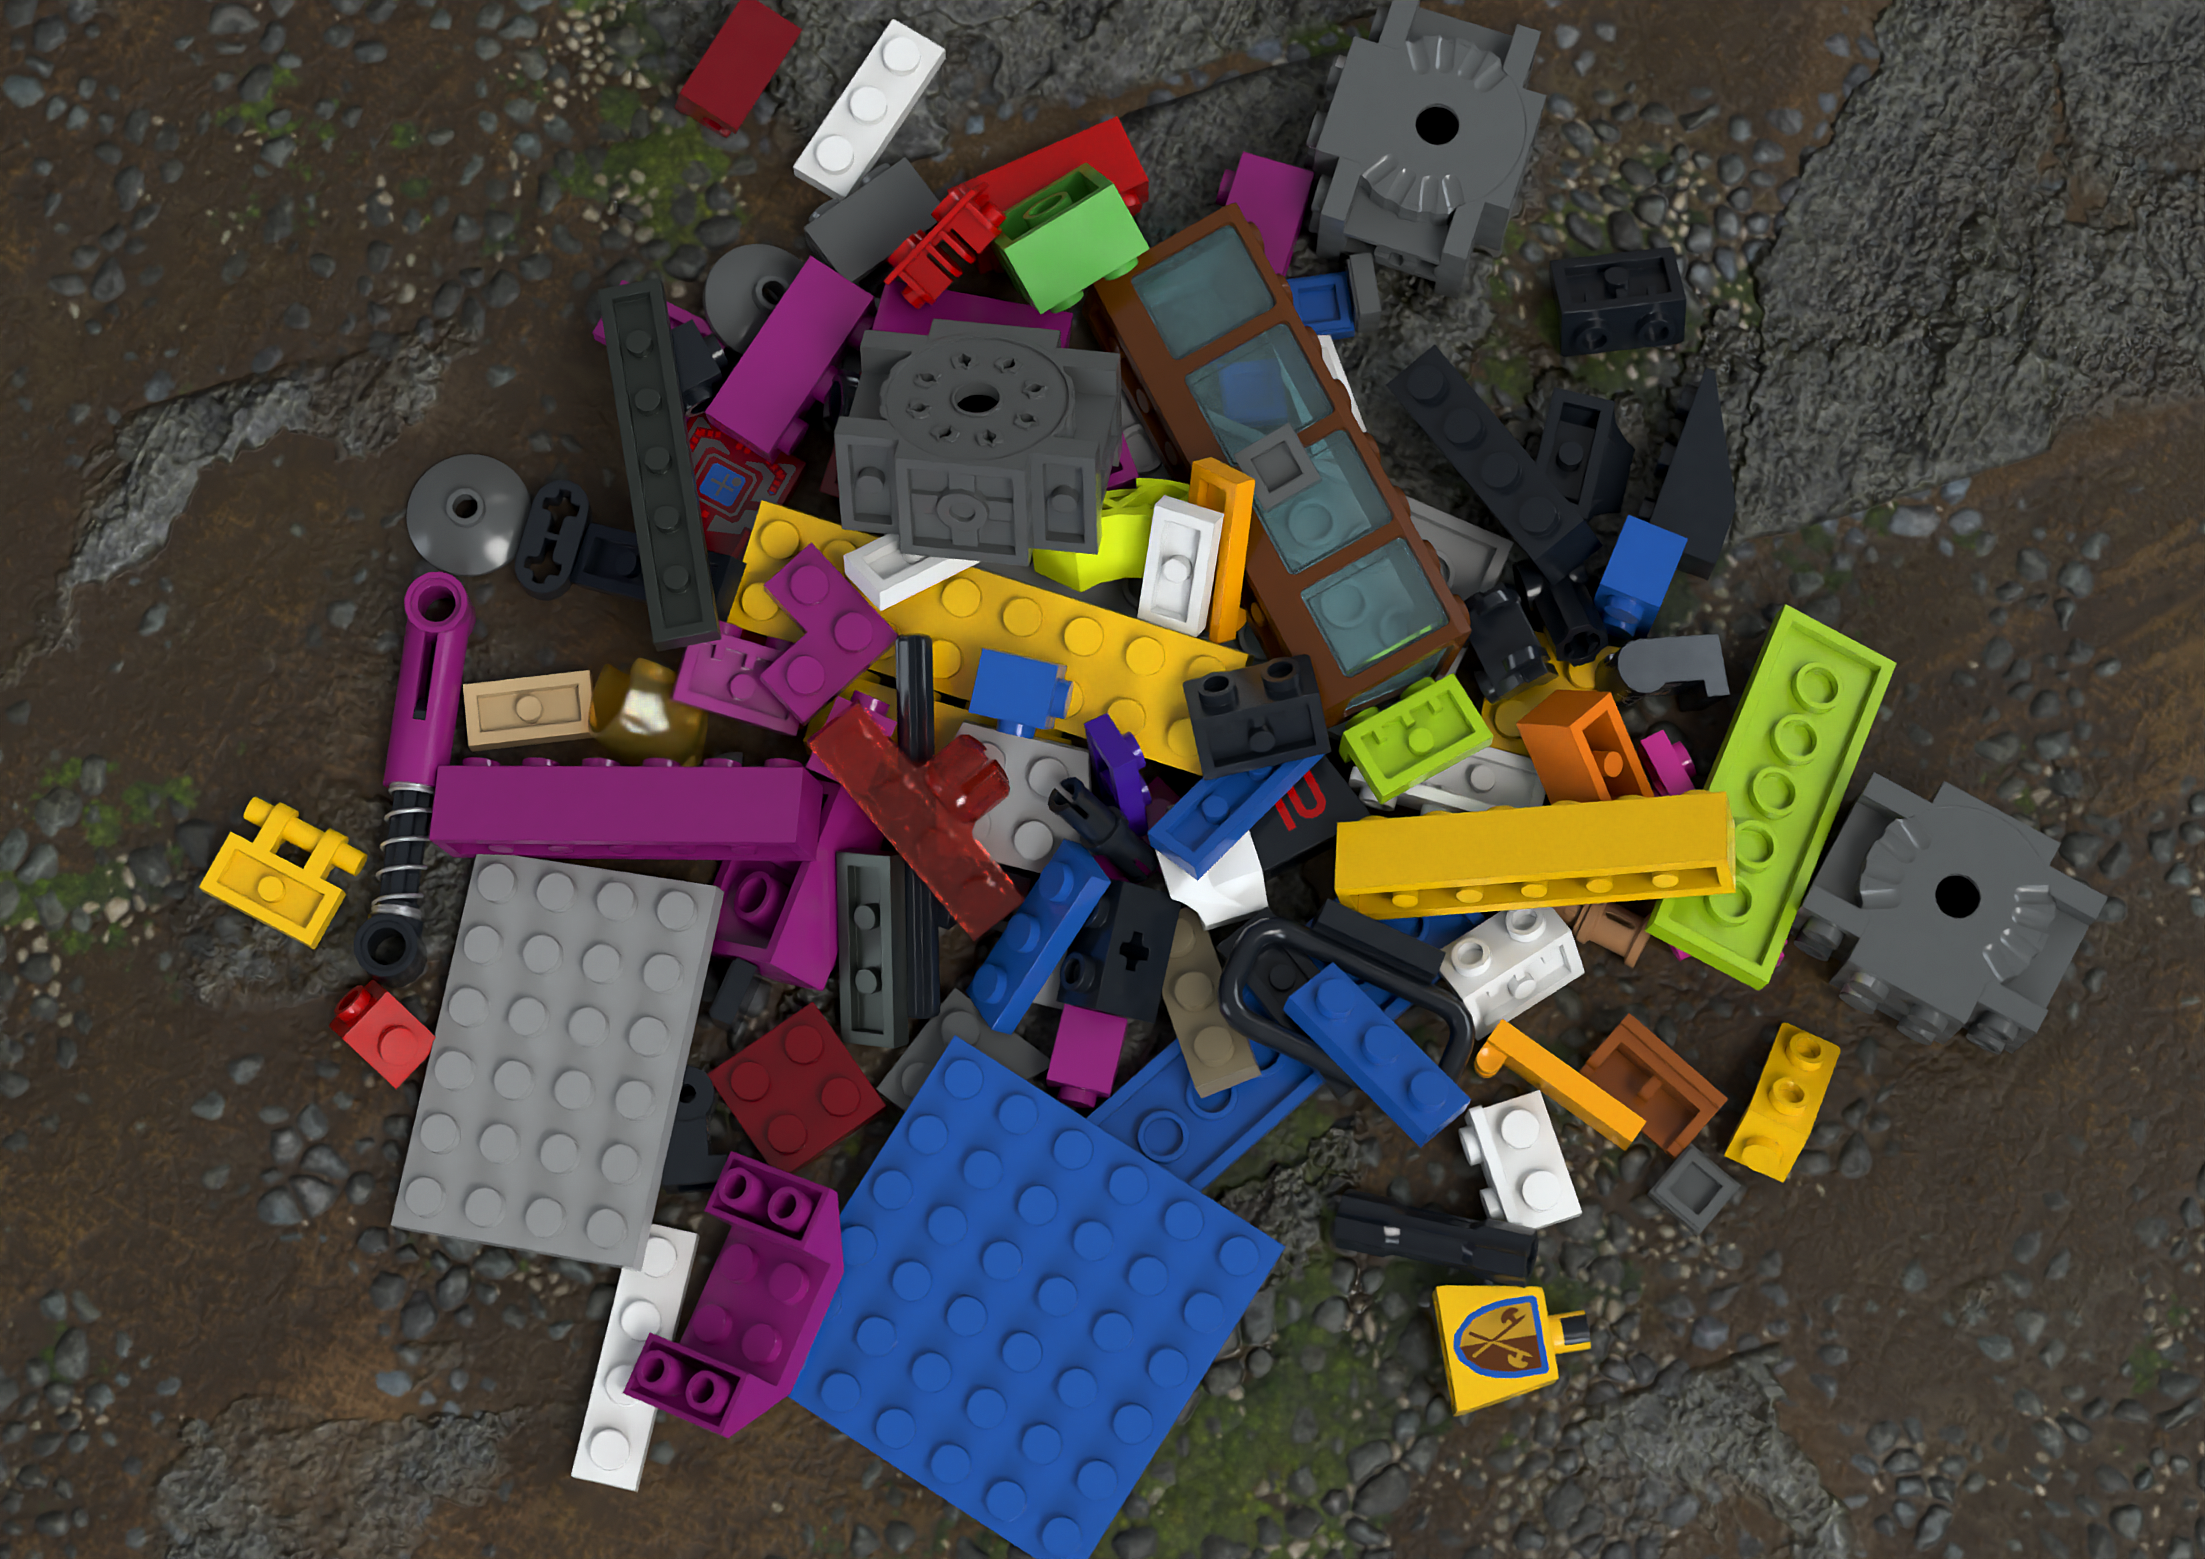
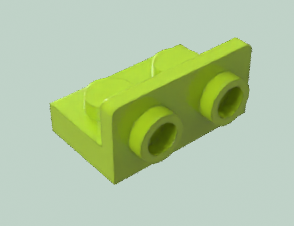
M1454 673L1437 682L1432 677L1419 680L1400 695V702L1381 712L1378 707L1368 708L1355 715L1346 723V731L1342 733L1338 752L1345 763L1353 760L1380 805L1491 745L1494 737Z

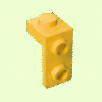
M1782 1023L1770 1049L1752 1099L1729 1141L1724 1156L1784 1183L1809 1138L1841 1052L1839 1046L1789 1023Z

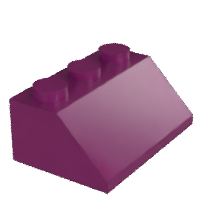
M818 780L824 787L816 861L723 860L713 883V886H717L724 891L711 955L728 963H732L733 960L736 961L737 958H740L758 966L762 976L781 983L823 992L839 952L836 851L848 848L881 850L883 839L893 814L843 784Z

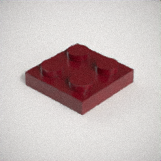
M814 1002L802 1008L707 1074L715 1089L767 1164L793 1175L887 1110L883 1100Z

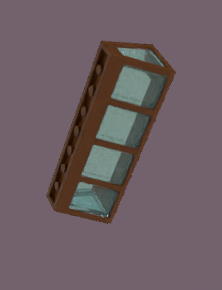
M1237 202L1220 208L1137 256L1138 264L1123 276L1108 281L1102 277L1092 283L1081 312L1102 351L1120 353L1121 386L1172 481L1190 485L1192 462L1213 457L1242 472L1233 454L1287 423H1290L1323 481L1268 513L1264 511L1254 493L1240 607L1245 609L1246 620L1268 661L1279 657H1293L1302 654L1310 656L1320 693L1326 727L1329 729L1349 721L1355 715L1368 708H1381L1400 700V695L1419 680L1432 677L1437 682L1444 678L1472 631L1470 628V615L1464 601L1459 595L1451 593L1440 573V561L1433 545L1428 540L1421 539L1410 519V506L1404 492L1398 486H1392L1383 470L1380 451L1376 441L1370 433L1363 432L1351 411V399L1345 385L1341 380L1333 379L1323 361L1322 347L1317 334L1310 326H1304L1295 310L1293 294L1289 283L1282 274L1275 273L1264 253V241L1258 227L1252 221H1246Z

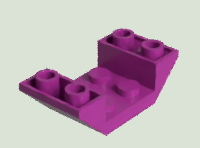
M733 1151L729 1154L704 1210L732 1227L680 1343L677 1344L650 1332L623 1391V1394L726 1438H730L791 1394L844 1274L837 1192Z

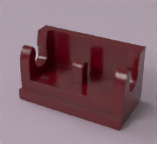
M740 0L683 86L674 109L684 115L687 114L725 138H728L731 132L736 134L784 58L799 38L802 29L758 0Z

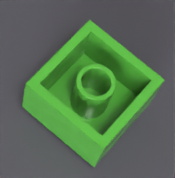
M1087 162L1004 211L1003 213L1007 219L1000 225L1003 232L996 236L989 244L1015 291L1040 315L1048 310L1051 313H1058L1070 308L1083 298L1084 293L1082 289L1102 277L1108 281L1123 276L1138 264L1136 257L1150 249L1114 183Z

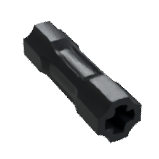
M1347 1189L1342 1195L1335 1217L1333 1234L1337 1248L1379 1257L1395 1255L1469 1271L1480 1279L1526 1288L1531 1281L1539 1245L1536 1228L1494 1219L1477 1221L1403 1205L1395 1198L1353 1189Z

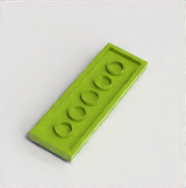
M1786 604L1776 613L1703 790L1710 792L1726 791L1735 824L1736 893L1657 899L1644 930L1645 932L1758 991L1769 983L1897 664L1896 662Z

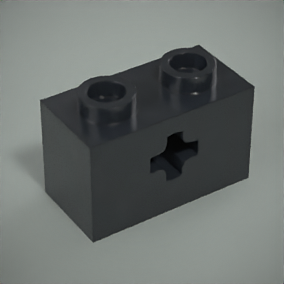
M1110 879V885L1067 949L1066 958L1060 970V985L1056 1002L1155 1023L1182 902L1171 899L1167 892Z

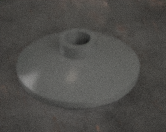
M766 244L740 246L723 255L710 270L703 289L704 313L711 330L718 340L727 349L742 358L777 306V304H771L764 299L762 288L772 291L780 301L804 266V263L791 253Z
M466 454L454 456L431 467L415 485L407 506L408 531L420 555L438 570L460 577L482 576L501 569L517 556L532 503L523 481L506 464L484 455ZM464 500H472L478 504L476 513L469 518H460L455 514L456 507Z

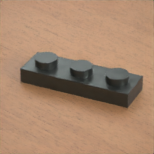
M848 848L836 851L841 1042L893 1049L909 1044L907 1013L904 852Z

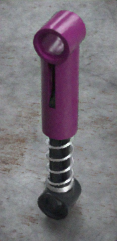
M441 571L428 572L416 578L408 587L404 598L405 612L408 617L383 785L389 788L388 791L394 798L392 811L384 817V820L390 826L388 840L380 845V849L385 854L384 868L376 873L377 879L381 882L380 895L372 901V912L367 914L366 921L358 929L354 939V955L359 965L378 984L390 988L404 987L414 982L424 971L427 962V948L422 940L424 922L421 921L420 915L422 912L419 910L420 906L417 905L418 898L424 897L422 893H419L422 869L426 870L429 868L423 864L426 841H430L427 831L430 812L432 813L433 811L431 803L435 795L438 766H450L468 637L476 623L475 608L462 583L453 575ZM443 598L455 601V609L449 618L441 622L426 620L425 614L432 602ZM434 646H435L436 649H435V656H434L432 677H431V683H430L429 697H428V699H427L429 679H430V672H431V665H432L433 652H434ZM390 937L405 939L406 949L399 961L392 965H382L376 962L377 948L384 940Z

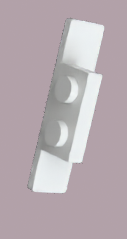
M1492 747L1482 749L1381 805L1356 766L1352 768L1348 783L1355 793H1359L1358 798L1366 806L1384 811H1394L1396 804L1421 811L1419 816L1430 811H1447L1450 813L1486 811L1491 807L1499 805L1515 808L1537 807L1543 805L1546 794L1531 758Z

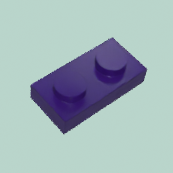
M1108 713L1084 723L1097 797L1106 806L1114 805L1127 816L1128 826L1142 837L1149 831L1145 807L1152 804L1148 787L1139 773V769L1146 766L1145 758L1133 734L1128 731L1121 735Z

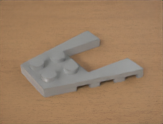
M964 720L935 774L937 848L1041 873L1064 839L1081 844L1080 834L1060 816L1049 810L1048 798L1052 790L1056 788L1070 802H1074L1072 795L1060 784L1061 781L1069 777L1080 779L1084 786L1092 793L1089 749L1034 736V739L1014 736L995 731V726ZM900 843L895 852H900ZM1067 950L1033 1003L1063 1010L1065 1003L1056 1002L1060 985V970L1066 958Z

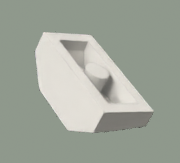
M1174 805L1168 806L1166 808L1165 813H1167ZM1249 830L1198 881L1155 849L1170 898L1182 902L1198 912L1203 931L1253 918L1264 908L1268 907L1263 872Z

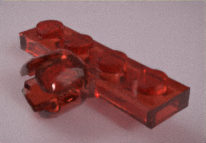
M859 699L855 700L808 738L807 745L974 941L1025 901L1024 894L976 839L972 831L976 822L1005 800L1010 792L1009 780L1005 771L996 759L988 762L989 758L984 753L987 748L979 740L969 734H961L928 761L916 763L906 756Z

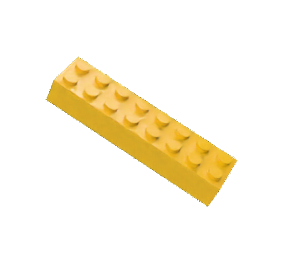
M761 500L743 558V562L747 565L727 623L764 636L796 643L805 634L764 591V584L812 542L898 635L922 633L931 637L933 645V690L971 702L983 648L997 649L1067 665L1064 679L1073 681L1072 698L1066 718H1055L1054 729L1087 739L1084 723L1108 713L1121 735L1128 731L1133 734L1142 750L1144 758L1203 776L1183 683L1212 672H1227L1252 666L1255 655L1222 644H1216L1200 637L1195 638L1139 620L1131 615L976 566H971L880 611L845 575L844 555L882 536L864 531L844 530L841 523L778 503ZM895 645L868 669L896 678Z

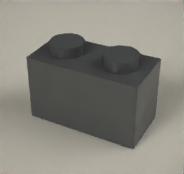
M906 157L893 166L885 163L874 168L861 180L859 184L860 189L841 202L838 198H834L822 204L811 214L809 218L810 223L804 227L807 246L814 257L868 293L882 284L885 278L895 269L887 259L912 233L915 234L919 229H922L928 234L938 224L930 214L940 202Z

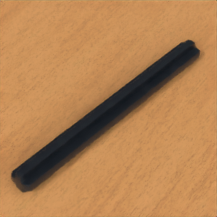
M909 633L899 635L895 640L900 852L905 854L907 1013L909 1018L928 1019L936 1017L940 1013L933 645L930 636L922 633Z

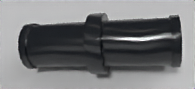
M1069 777L1061 781V786L1072 795L1074 802H1070L1054 788L1048 798L1049 810L1060 816L1080 834V842L1084 848L1093 855H1103L1124 874L1128 881L1140 883L1146 880L1148 876L1135 865L1136 861L1134 859H1139L1152 872L1156 870L1159 861L1155 849L1128 826L1127 816L1114 805L1106 806L1084 786L1080 779Z

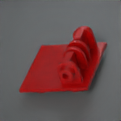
M985 181L971 189L964 183L959 188L956 187L930 214L938 224L928 234L922 229H919L915 234L912 233L887 259L895 269L885 278L884 282L889 285L899 278L904 280L908 285L901 291V294L916 309L919 310L926 302L933 305L937 298L954 281L928 256L929 253L954 276L959 278L963 274L958 264L938 246L942 239L970 264L976 260L975 255L951 232L952 229L978 254L996 236L1003 232L1000 225L1007 219L1006 215L990 200L982 208L975 202L989 187Z

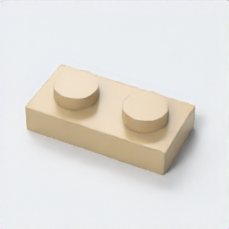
M590 670L463 684L468 746L472 752L598 737L593 678Z

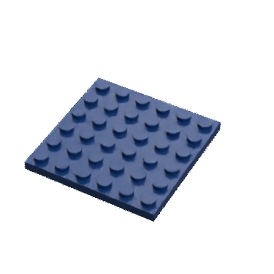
M954 1035L839 1215L844 1274L788 1397L1035 1559H1089L1286 1247Z

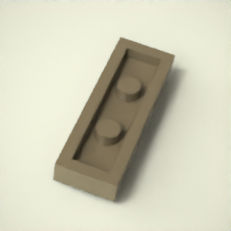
M1187 906L1180 909L1162 995L1195 1089L1202 1099L1262 1074L1249 1039L1231 1028L1220 1013L1216 993L1223 967L1210 931H1203L1198 912Z

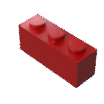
M1118 116L964 182L971 189L985 181L989 187L975 202L982 208L990 200L1004 212L1087 162L1114 183L1132 217L1142 209V204L1149 200V180ZM963 183L948 189L947 195H949L956 187L959 188ZM963 239L965 245L976 257L974 264L979 275L992 269L997 273L1004 272L989 245L978 254Z

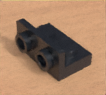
M1673 246L1550 261L1549 280L1559 319V348L1562 356L1569 357L1680 344L1684 341L1687 299Z
M1307 654L1279 657L1267 663L1227 672H1212L1183 683L1204 781L1331 752L1320 693L1311 659Z

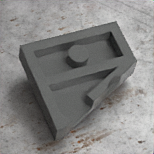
M954 988L941 1004L939 1015L928 1021L876 1088V1091L905 1114L954 1035L1026 1081L1047 1074L1051 1059L1014 1031L1009 1035L991 1030L972 1000Z

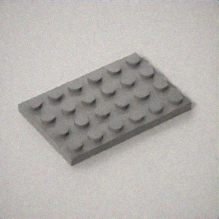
M476 854L435 1031L436 1038L432 1044L392 1217V1226L401 1230L641 1272L724 891L712 885L516 855Z

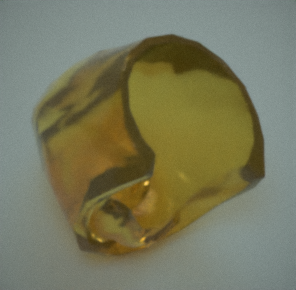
M638 658L631 667V675L619 671L610 664L604 665L591 697L588 711V729L596 741L611 754L625 761L630 766H642V761L648 758H664L680 763L681 767H699L703 759L709 712L669 701L678 669L672 671L655 662Z

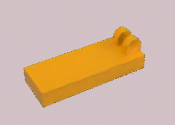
M1213 457L1192 462L1188 503L1224 514L1206 628L1204 629L1209 632L1208 640L1220 644L1236 639L1237 631L1246 623V611L1240 607L1255 479Z
M1503 1018L1474 1060V1070L1483 1078L1493 1077L1502 1065H1505L1624 1151H1626L1647 1122Z

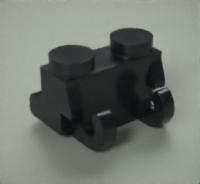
M1502 582L1484 593L1479 591L1464 600L1470 615V628L1472 631L1463 648L1473 645L1483 667L1474 671V675L1480 690L1489 703L1493 705L1502 699L1509 700L1533 686L1546 684L1559 676L1554 664L1547 662L1550 660V657L1545 647L1541 646L1521 606L1522 601L1514 585Z

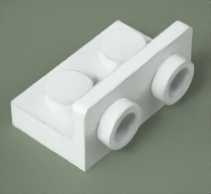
M1552 907L1500 911L1440 949L1446 952V955L1438 972L1452 989L1453 995L1462 1000L1471 1013L1477 1041L1493 1032L1502 1018L1507 1022L1585 973L1572 931Z
M1540 1090L1485 1108L1479 1105L1468 1109L1464 1117L1467 1126L1458 1129L1468 1163L1470 1166L1481 1164L1488 1188L1479 1191L1487 1219L1532 1227L1538 1230L1582 1214Z

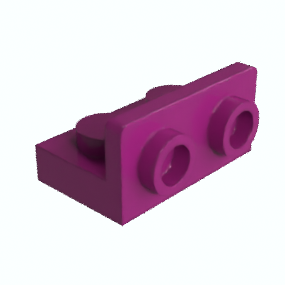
M719 621L720 640L684 647L669 701L789 737L796 736L800 722L760 681V675L795 643L767 637L763 646L740 639L742 628Z

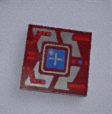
M704 412L690 417L687 422V431L706 547L708 551L733 556L743 562L761 500L787 506L808 470L807 463L793 455L788 456L781 451L775 462L771 464L711 425Z

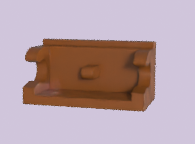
M1630 1013L1620 1022L1578 1072L1647 1122L1640 1131L1674 1161L1728 1100L1725 1095Z

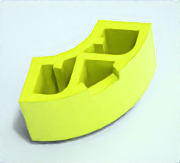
M1136 478L1137 489L1106 491L1101 511L1102 538L1098 555L1033 548L1034 571L1080 593L1107 581L1122 578H1143L1155 504L1164 495L1188 502L1190 485L1165 479Z

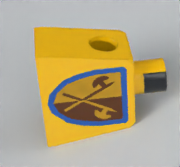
M1444 1285L1436 1287L1432 1293L1453 1417L1464 1415L1554 1384L1559 1379L1555 1354L1591 1349L1590 1332L1585 1311L1579 1310L1548 1315L1542 1287Z

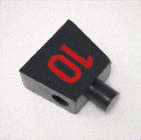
M1325 755L1249 829L1262 868L1264 883L1336 847L1337 823L1359 821L1364 817L1371 816L1366 806Z

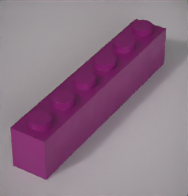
M470 757L463 759L462 766H438L429 840L453 858H476V854L551 859L816 861L824 786L803 767L802 763L783 758L768 759L765 761L764 767H742L737 761L723 758L706 759L703 761V767H681L680 763L664 758L644 759L642 766H621L616 761L604 758H586L582 760V766H561L558 762L545 758H525L522 760L521 766H501L499 762L491 759Z

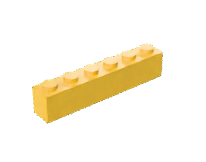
M1698 789L1673 796L1646 798L1640 795H1625L1616 800L1586 803L1562 800L1549 806L1524 808L1499 805L1491 807L1486 811L1463 813L1430 811L1422 816L1389 819L1382 816H1367L1359 821L1337 823L1335 892L1341 905L1374 920L1736 893L1735 824L1726 791L1710 792Z

